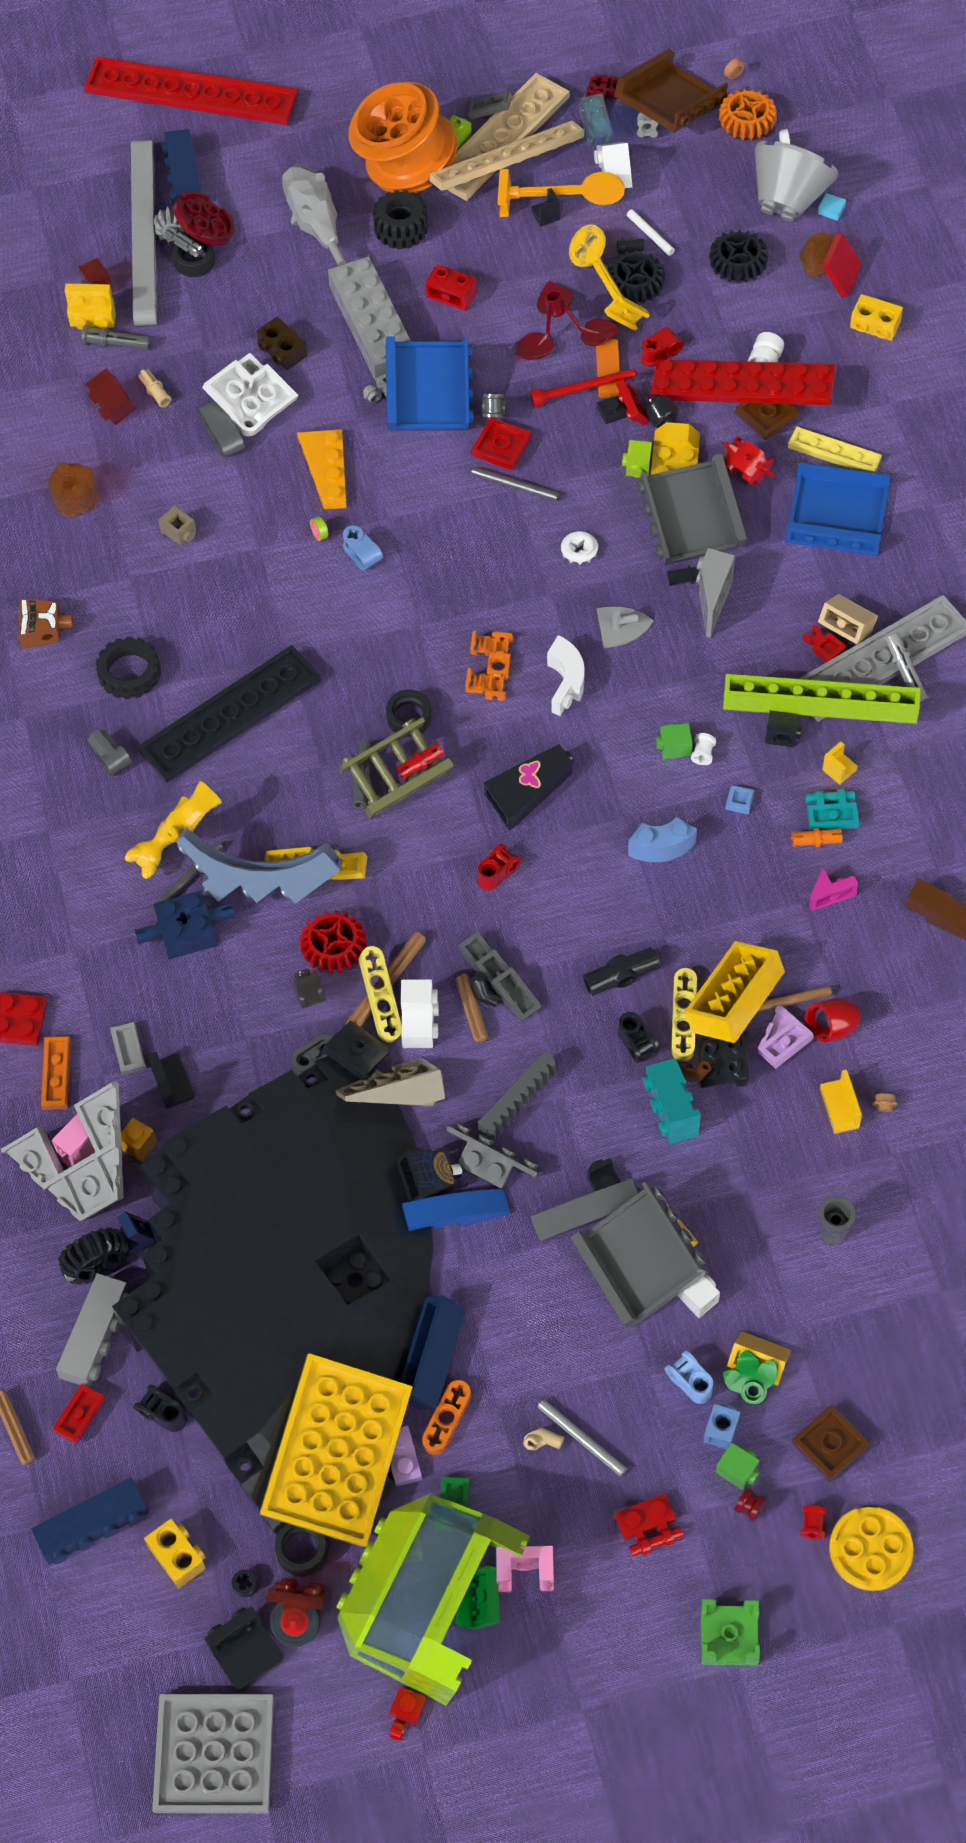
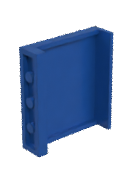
M386 336L387 431H468L469 423H473V409H469V401H473V387L469 388L468 380H472V366H468V358H472V344H468L467 336H464L463 342H395V336Z
M799 462L785 543L878 556L891 475Z

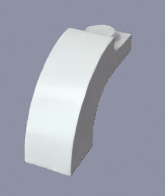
M558 635L547 653V665L557 670L563 677L561 685L552 698V713L561 716L564 709L570 707L573 699L580 702L584 691V663L575 646Z

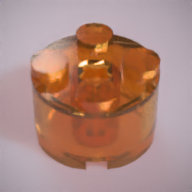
M60 463L56 466V469L49 477L48 486L53 504L57 510L69 517L83 515L82 512L88 509L91 511L98 501V493L91 469L88 466L77 463Z

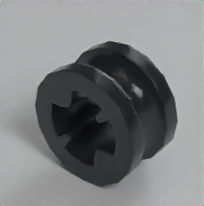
M245 1569L236 1572L232 1578L234 1592L242 1598L251 1597L255 1594L258 1583L254 1573ZM244 1577L249 1578V1582L252 1584L251 1587L248 1588L246 1586V1590H241V1586L238 1583L239 1580L244 1581Z

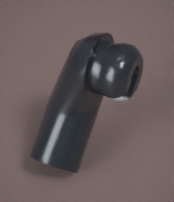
M476 973L471 978L470 983L474 997L495 1008L500 996L488 991L486 984L487 976L484 973Z

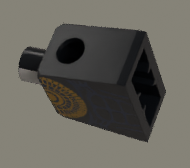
M407 1150L396 1160L409 1202L445 1195L455 1186V1179H460L462 1176L461 1166L458 1163L449 1164L443 1151Z

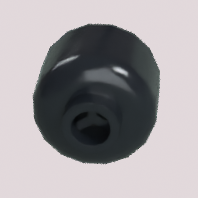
M656 394L646 402L645 415L654 427L659 428L667 422H676L675 418L678 415V408L669 396Z

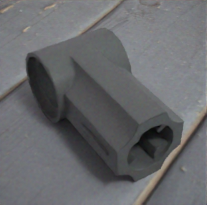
M105 729L93 731L87 739L88 744L98 755L102 766L110 776L132 764L126 750L121 745L117 746Z

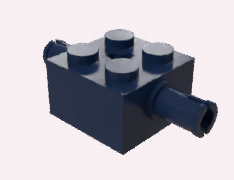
M200 890L154 903L158 920L156 924L134 930L139 945L156 939L163 940L168 958L173 959L216 947L217 943L212 926H214V923L235 918L231 903L212 909L206 907L202 891Z

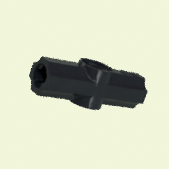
M649 947L627 957L624 954L615 956L605 966L583 975L585 987L592 996L615 986L618 988L627 987L634 983L637 977L660 968L658 955L652 947Z

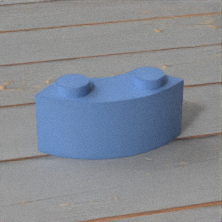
M677 817L670 823L662 826H649L642 823L629 839L628 856L645 862H666L676 859L687 853L696 844L697 828Z

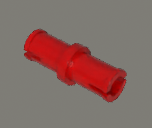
M436 742L420 753L417 751L413 754L412 758L396 766L397 773H401V779L405 780L420 769L425 770L428 764L441 756L443 757L445 753L442 748L439 749L440 744Z

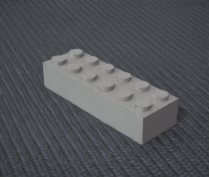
M368 256L328 269L329 287L376 382L377 377L386 374V336H395V342H411Z

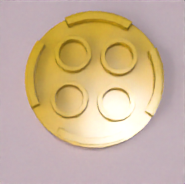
M881 1507L855 1508L847 1512L836 1523L830 1538L829 1552L834 1568L846 1582L863 1590L878 1591L894 1586L907 1574L914 1556L913 1541L906 1524L896 1514Z

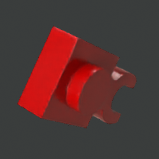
M813 625L811 630L815 636H810L806 632L803 634L804 642L813 645L812 652L825 662L846 651V645L831 633L823 636L821 629L816 625Z

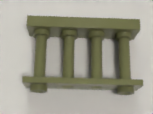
M423 717L417 721L415 718L407 721L402 725V730L356 757L354 754H351L341 761L342 765L339 773L342 775L350 770L369 800L367 802L369 805L364 811L369 820L452 770L454 765L449 758L444 761L437 759L430 763L428 766L429 770L421 773V771L413 773L408 778L409 781L401 785V783L396 782L378 754L390 746L401 764L409 760L410 758L399 743L401 739L408 735L412 736L421 752L429 748L430 746L419 731L425 723ZM369 758L389 787V793L382 798L375 793L358 766Z

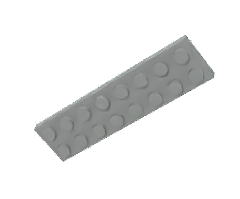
M942 595L799 679L882 685L901 674L897 664H893V656L884 640L885 638L899 633L906 652H910L911 656L909 658L913 666L966 636V620L947 598ZM813 716L814 719H815L817 722H819V721L823 720L824 718H826V717Z

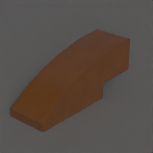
M918 878L907 897L905 907L928 917L927 923L966 940V907L947 893Z

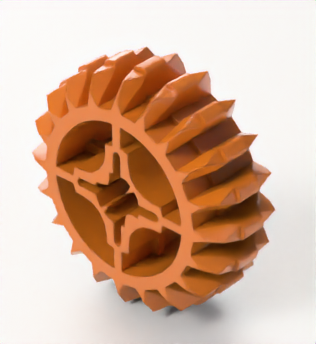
M744 88L742 92L736 90L734 94L729 93L728 97L723 99L719 108V120L722 129L727 131V135L733 134L734 139L741 137L742 141L745 138H749L752 141L753 137L760 139L762 135L767 136V133L772 131L776 122L777 110L773 99H769L768 94L763 95L761 91L754 92L753 89L746 91Z

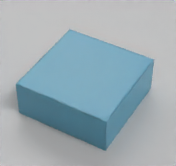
M826 193L818 207V214L838 221L846 206V199Z

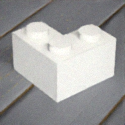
M617 142L596 145L597 150H594L595 164H599L602 172H610L621 178L625 188H631L632 178L628 143Z
M401 980L403 1048H433V1039H438V1023H434V1016L439 1015L438 990L433 989L432 980Z

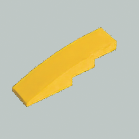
M302 847L266 851L265 861L275 862L293 859L312 852L313 848ZM338 849L334 850L343 862L341 870L328 880L365 878L367 855L364 852L341 854Z

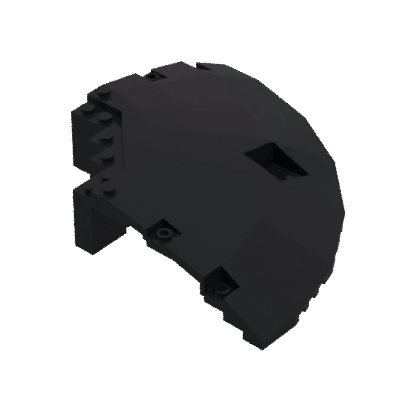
M329 1056L314 1061L313 1066L298 1076L291 1070L248 1093V1096L232 1107L224 1106L162 1144L160 1152L140 1165L148 1193L161 1209V1211L148 1219L156 1245L141 1254L150 1280L112 1306L122 1334L136 1352L143 1349L157 1369L163 1374L177 1397L219 1452L228 1470L243 1488L244 1493L259 1513L307 1354L310 1353L400 1382L425 1298L428 1294L429 1276L434 1253L431 1226L412 1231L408 1230L402 1203L409 1202L396 1163V1160L407 1150L418 1149L398 1104L347 1102L337 1096V1089L360 1079ZM377 1067L364 1080H373V1074L380 1072ZM309 1078L316 1079L314 1083L307 1082ZM245 1108L250 1110L248 1114H242L241 1111ZM352 1276H360L363 1282L358 1287H352L348 1284V1280ZM197 1390L199 1395L197 1397H190V1392ZM248 1463L251 1466L247 1471H243L240 1469L242 1464ZM261 1515L275 1536L287 1524Z

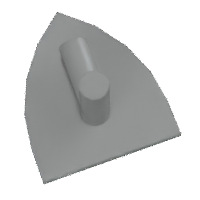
M596 608L604 648L625 645L638 639L647 632L654 622L644 613L631 608Z

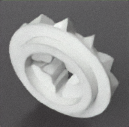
M573 532L563 539L561 551L563 557L569 559L570 563L578 562L581 565L582 562L587 561L589 563L593 557H596L598 543L589 533ZM583 545V550L576 553V548Z

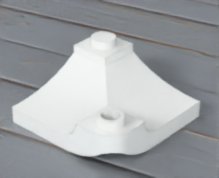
M251 353L239 361H233L203 385V389L230 416L237 430L245 436H253L258 433L268 421L297 400L298 394L268 364L263 366Z

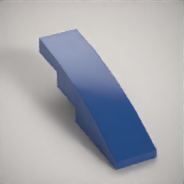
M504 1189L453 1193L402 1203L409 1231L432 1225L434 1229L457 1223L461 1227L511 1214Z

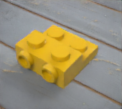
M65 285L68 303L67 315L70 327H77L80 330H83L84 325L98 327L99 329L103 327L107 329L114 328L116 312L110 285Z

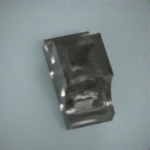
M309 968L295 972V976L288 978L300 1008L303 1009L326 1001L318 972L314 970L309 971Z

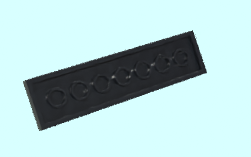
M291 645L137 746L138 751L160 777L168 783L321 681V677L297 649Z

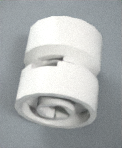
M760 333L756 338L748 362H779L778 359L781 357L784 349L783 340L774 333Z

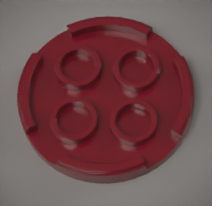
M192 191L184 192L177 198L173 206L174 215L181 227L193 238L207 245L223 246L227 244L234 233V224L228 212L209 200L210 197L205 194Z

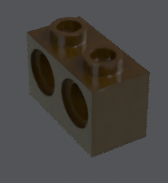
M275 317L257 330L258 347L263 352H267L277 365H282L286 370H289L307 357L306 342L278 317Z

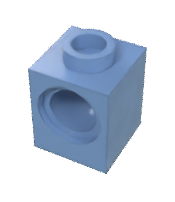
M714 1404L703 1442L727 1450L733 1441L740 1412L728 1404ZM724 1420L730 1426L726 1429H720L715 1423Z

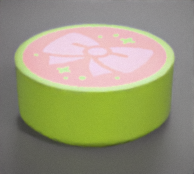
M319 516L311 519L310 527L314 537L318 541L326 539L328 537V529L325 521Z

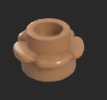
M876 1094L875 1102H872V1105L877 1107L879 1112H892L893 1107L898 1106V1103L895 1102V1095Z

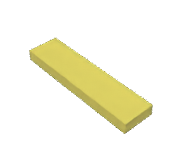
M797 426L788 443L789 449L852 470L856 469L864 472L875 473L882 458L881 454Z

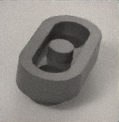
M328 1034L320 1035L297 1049L291 1057L294 1071L301 1074L313 1066L314 1061L326 1057L327 1055L322 1052V1049L333 1036ZM303 1061L309 1062L306 1066L300 1065Z

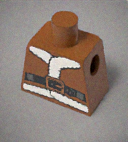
M20 599L18 637L22 649L57 643L60 641V629L73 628V615H60L57 602Z

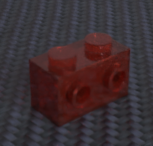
M107 368L86 383L90 390L87 393L89 398L95 405L99 404L101 408L98 411L106 421L110 419L116 425L137 409L117 378Z

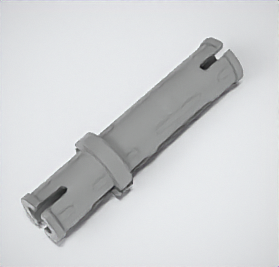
M899 633L888 636L884 640L893 656V664H897L906 686L921 688L920 702L926 700L928 695L909 658L911 654L909 651L906 652Z

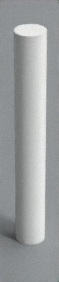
M633 209L628 211L627 217L667 255L670 256L674 253L675 249Z

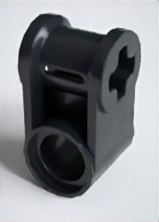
M625 1012L620 1016L618 1025L619 1038L636 1063L641 1062L642 1058L650 1053L660 1051V1046L655 1036L648 1030L637 1013ZM627 1024H631L636 1028L633 1030H628L624 1026Z
M149 1384L147 1393L139 1403L134 1404L133 1408L140 1415L154 1421L167 1431L178 1432L182 1430L186 1425L187 1418L181 1404L156 1386ZM170 1413H179L175 1419H167Z

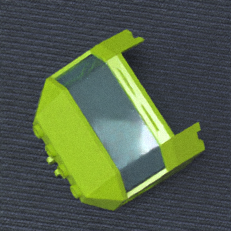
M430 1493L390 1511L387 1519L381 1517L374 1531L379 1535L374 1544L371 1542L367 1544L359 1561V1564L363 1567L362 1569L355 1568L349 1580L353 1587L349 1594L343 1592L336 1608L341 1610L338 1615V1621L351 1657L446 1706L462 1681L461 1678L457 1677L462 1667L468 1670L472 1660L441 1643L488 1545L494 1548L502 1547L521 1557L524 1549L520 1547L526 1546L530 1536L494 1517Z

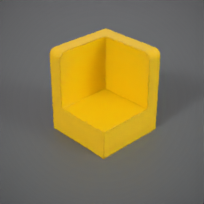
M839 742L825 754L823 771L839 785L854 774L858 765L844 755L845 744L843 742Z

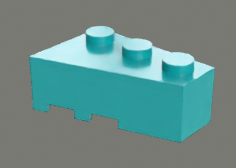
M676 1058L646 1066V1076L642 1077L645 1090L650 1091L653 1099H650L653 1113H658L661 1121L658 1122L662 1137L666 1136L669 1144L698 1137L701 1114L698 1109H693L691 1104L693 1096L691 1092L686 1090V1081Z

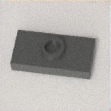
M504 92L472 101L467 113L470 120L483 116H493L495 113L509 110L512 101L511 93Z

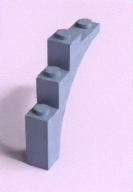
M188 827L179 833L176 841L179 850L194 861L197 870L205 873L202 881L203 888L209 896H213L217 901H220L241 885L244 894L249 898L252 897L257 903L279 886L281 893L296 904L339 872L343 862L328 843L323 844L310 853L293 859L269 862L237 858L221 852L202 841Z

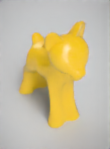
M199 781L192 796L189 799L182 796L176 808L162 821L155 837L136 844L126 853L125 860L127 862H136L142 868L143 878L148 879L152 877L160 864L163 849L176 843L179 833L186 827L193 832L205 814L221 804L222 800L204 782Z

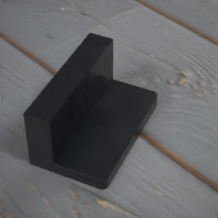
M157 1052L147 1055L166 1109L194 1099V1093L178 1054L162 1060L159 1059Z

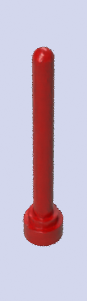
M629 369L547 391L544 389L540 390L539 388L532 389L530 394L534 408L543 406V403H546L548 399L619 382L621 379L634 378L637 375V371Z

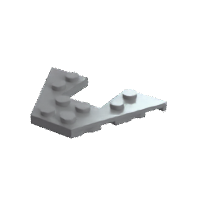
M118 1081L106 1085L74 1105L95 1153L63 1171L43 1126L33 1129L0 1149L2 1153L9 1154L20 1164L19 1168L27 1171L31 1178L44 1190L48 1189L58 1198L57 1201L63 1207L68 1208L71 1214L79 1221L92 1217L124 1198Z

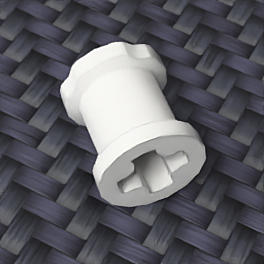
M700 733L695 736L696 747L695 751L691 754V760L699 765H709L713 760L711 752L712 747L716 744V738L707 733Z

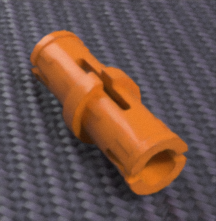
M813 828V831H792V847L814 845L816 848L824 844H842L841 828L827 830Z

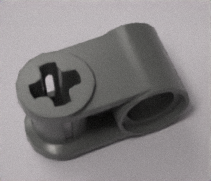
M483 394L482 417L503 418L506 413V396H503V394Z

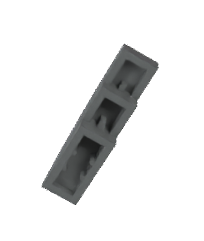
M478 931L457 946V949L476 973L482 972L487 976V986L496 995L500 996L499 999L521 1022L542 1007L513 967L509 968L498 952L490 948Z
M632 1178L530 1217L539 1241H544L561 1233L569 1232L591 1222L606 1218L639 1192Z

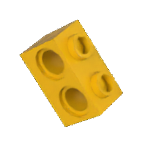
M861 294L852 312L850 328L892 341L901 323L903 307Z
M169 1519L146 1536L144 1540L174 1584L180 1589L206 1569L202 1561L206 1557L197 1544L192 1547L188 1542L187 1538L190 1535L181 1523L176 1526L174 1521ZM169 1536L176 1538L173 1545H162L165 1538ZM183 1558L192 1559L188 1567L181 1568L178 1566Z

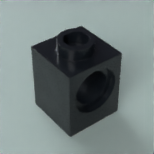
M770 710L765 743L794 748L795 738L800 739L802 725L798 724L799 715Z

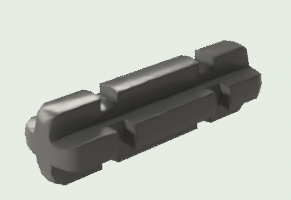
M169 227L166 230L165 234L168 240L174 242L183 250L190 251V254L194 257H199L203 253V247L200 244L194 242V240L183 233H178V230L174 227Z

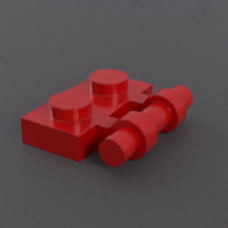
M665 1493L614 1513V1518L624 1541L633 1538L637 1541L636 1544L628 1547L632 1557L639 1554L647 1555L654 1548L664 1544L666 1546L675 1543L674 1540L684 1537L680 1526L671 1530L667 1526L675 1522L676 1517ZM655 1529L659 1530V1535L649 1539L644 1535Z

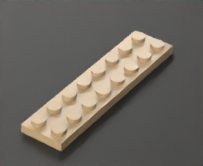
M535 73L512 96L509 110L495 113L457 151L452 165L532 136L570 98V91ZM496 171L469 180L467 183L453 186L448 191L467 201Z

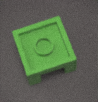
M702 1599L701 1665L758 1666L760 1659V1644H758L759 1600H745L744 1606H716V1600Z

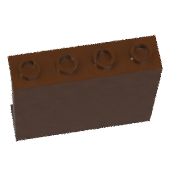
M667 49L619 77L614 97L675 133L692 121L697 120L700 116L710 112L713 108L721 105L723 99L727 98L728 83H724L714 89L673 64L675 52Z

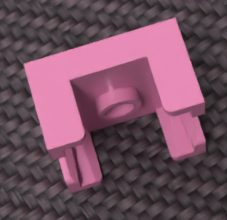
M521 1546L520 1548L524 1549L521 1557L502 1547H496L498 1592H511L512 1569L519 1571L539 1569L540 1590L554 1591L553 1546Z

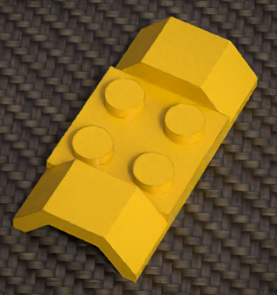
M667 422L657 428L654 435L651 475L698 464L700 432L690 424Z

